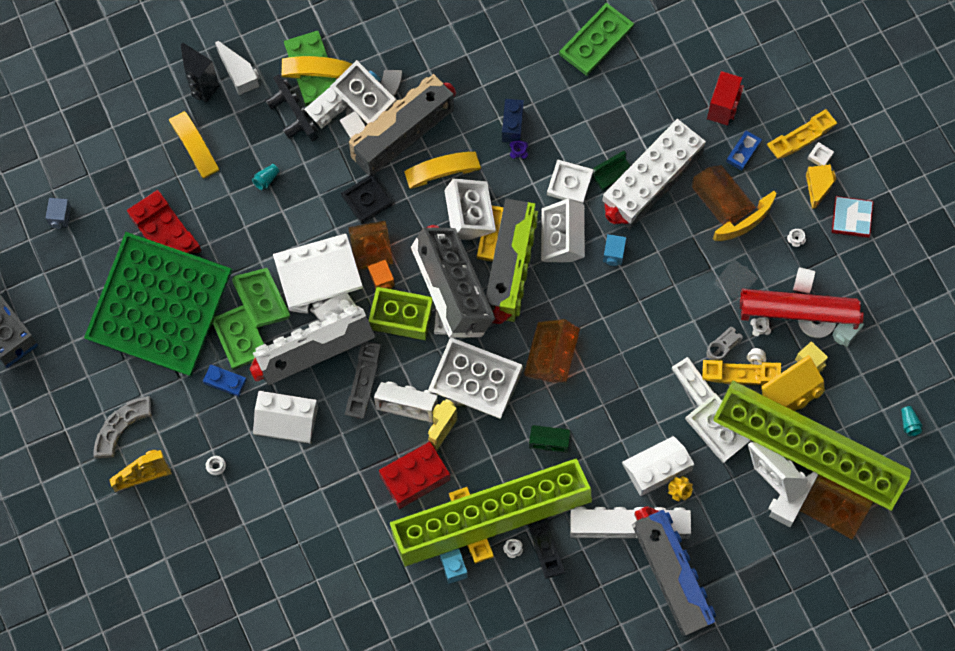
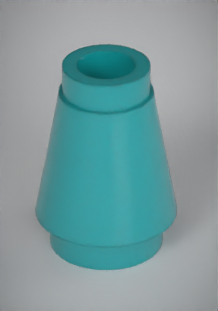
M271 164L254 174L252 182L259 190L267 189L280 171L276 165Z
M907 406L902 408L903 430L907 436L912 437L922 433L923 425L913 407Z

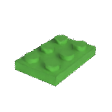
M268 268L237 275L232 278V282L254 328L289 319V311Z
M244 305L215 316L212 323L232 370L252 363L254 360L253 352H256L255 348L264 343L258 329L254 328Z

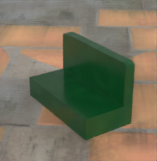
M625 150L593 168L592 177L602 192L610 188L631 167L626 160L627 153Z
M532 425L529 448L568 453L570 430Z

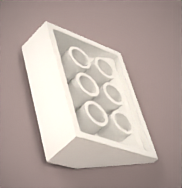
M346 234L273 254L289 309L363 288Z
M450 338L428 391L501 419L518 384L523 366L457 339Z

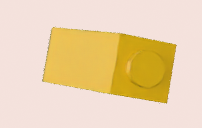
M831 165L813 166L807 169L806 179L812 209L820 204L831 190L833 182L836 181V175L831 170Z

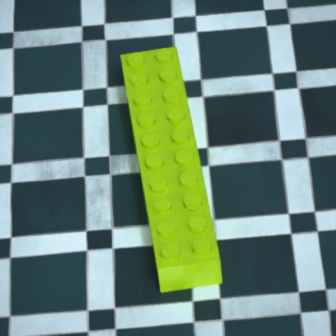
M733 380L712 420L891 511L910 479L911 469Z
M576 458L390 522V527L404 567L588 504L592 502L591 488Z

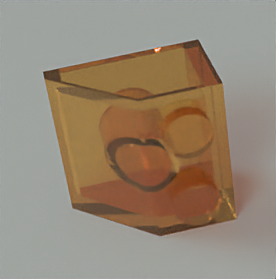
M386 221L348 227L357 270L368 268V266L386 260L387 264H393Z

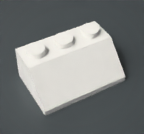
M357 60L330 86L367 124L377 120L383 111H388L396 102V99Z
M452 179L444 190L450 227L456 228L461 240H472L495 232L496 228L488 183L486 181Z
M566 199L542 208L541 261L573 262L584 258V205L572 199Z
M388 381L380 383L374 400L376 410L433 423L432 412L438 404V395L428 390H424V392L417 391L416 388L411 386L400 387L396 383Z
M259 391L254 413L253 434L311 444L318 410L317 401Z
M674 436L622 462L640 496L669 483L675 477L679 478L692 471L694 463L687 450Z
M751 442L748 444L754 469L788 503H791L808 491L806 476L802 472L799 473L790 460L787 461L784 456L758 443Z

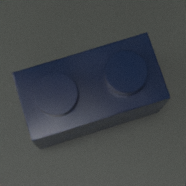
M505 99L502 142L521 141L524 100Z

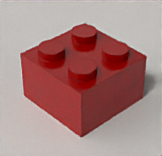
M721 71L710 102L708 120L728 125L730 119L734 120L744 85H741L742 77Z

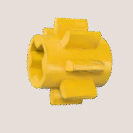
M681 476L680 478L675 477V479L670 481L668 494L673 495L672 499L686 501L691 496L693 484L688 482V478Z

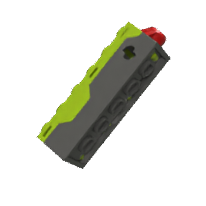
M505 198L486 293L487 301L495 317L492 323L515 322V317L520 315L524 283L527 279L531 247H533L534 232L538 222V211L535 210V203Z

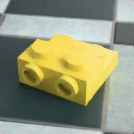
M447 399L443 400L440 405L437 404L432 412L433 425L428 431V440L436 451L457 421L456 405Z

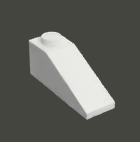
M215 42L217 51L238 94L240 95L259 87L258 79H260L256 68L252 69L249 62L221 42Z
M813 472L806 477L808 480V491L791 503H788L781 495L778 500L773 499L768 508L772 510L769 517L791 527L818 474Z

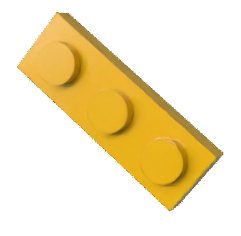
M492 206L496 231L481 236L477 259L493 262L504 207Z

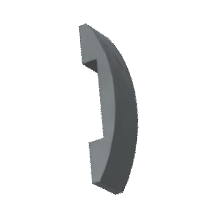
M367 341L361 344L351 395L348 398L345 411L346 416L360 419L365 418L376 376L381 344Z

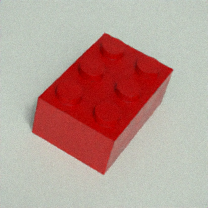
M431 442L424 444L379 470L380 478L399 509L450 481V473Z

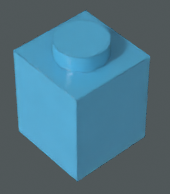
M607 234L603 262L611 266L622 265L626 237Z

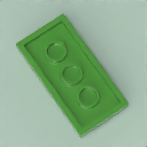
M606 2L559 51V55L588 76L634 28V23Z
M319 31L284 41L289 58L301 56L327 57ZM305 75L296 78L305 106H309L336 81L335 78Z

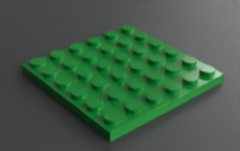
M125 232L84 339L192 377L232 269Z

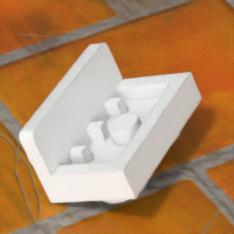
M348 293L314 302L312 304L313 307L309 310L315 314L320 322L327 320L326 317L333 313L341 314L344 312V308L356 305Z

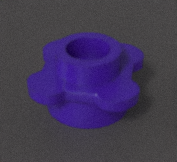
M513 141L510 143L511 158L521 157L525 159L528 157L527 142Z

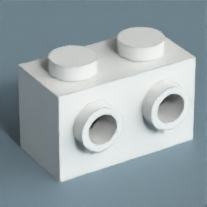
M330 87L305 110L322 129L341 113L348 104Z

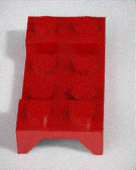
M156 190L127 209L129 217L145 239L189 254L201 252L200 245L169 207V204L159 190Z

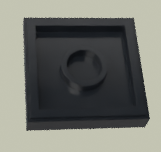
M373 175L368 176L341 193L342 198L361 224L393 205Z

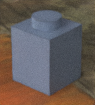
M49 198L45 218L49 226L57 229L68 227L71 211L68 199Z

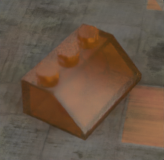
M722 165L708 167L693 177L692 188L722 225L729 221L733 224L756 208Z
M566 319L538 322L524 375L552 383L566 382L580 328Z
M818 475L799 511L853 539L873 501Z

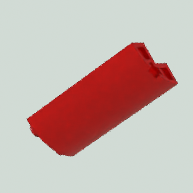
M741 289L740 294L741 320L749 321L750 316L853 324V329L856 330L863 323L864 315L863 312H860L861 301L857 298Z

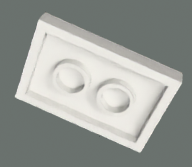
M715 393L685 419L724 463L751 440L712 421L722 401Z

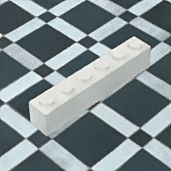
M586 507L571 509L570 538H637L632 524L637 521L634 513L644 507H636L634 510H626L625 507H616L614 510H606L605 507H595L594 510H586ZM663 507L654 508L658 511L664 509L665 513L669 512L673 520L671 524L673 531H678L681 539L690 538V510L681 507L674 508V510H666ZM652 532L650 538H657L658 534Z

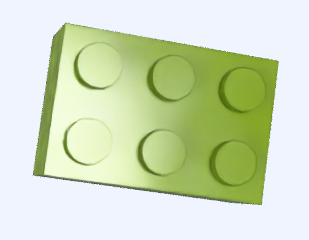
M376 287L369 324L373 331L426 340L434 306L433 299L429 296Z

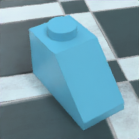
M459 548L439 555L448 584L468 578Z

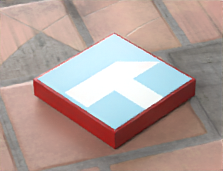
M836 196L831 233L869 238L873 201Z

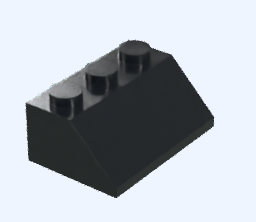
M182 43L183 65L191 89V95L195 99L203 100L207 103L220 87L213 61L185 43Z

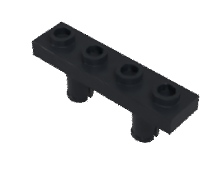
M280 74L273 77L279 87V92L266 99V103L272 110L281 103L288 102L297 117V121L283 128L287 138L289 139L303 130L312 142L318 139L315 133L318 131L312 121L308 122L307 117L309 115L304 107H299L298 103L300 100L296 93L290 92L291 85L287 78L282 79Z

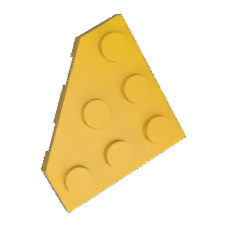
M151 450L110 479V483L116 492L172 473L161 450Z

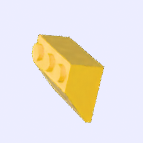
M809 355L761 386L763 396L793 411L804 408L808 402L820 397L825 391L824 380Z

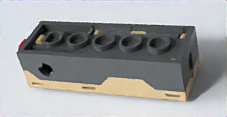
M434 74L423 79L417 88L411 89L402 100H397L392 108L388 111H383L377 120L373 123H368L362 132L356 133L351 137L349 141L351 158L368 176L376 174L454 111L453 97L456 96L455 88L450 83H442Z

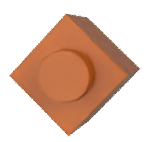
M386 260L368 266L369 275L375 289L376 287L392 289L395 286L394 278Z

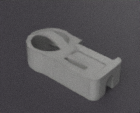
M729 327L708 346L706 351L708 359L722 361L737 343H741L743 336L740 333L736 334V329L733 327ZM719 347L714 354L710 352V348ZM721 351H723V355L717 357V355H718Z

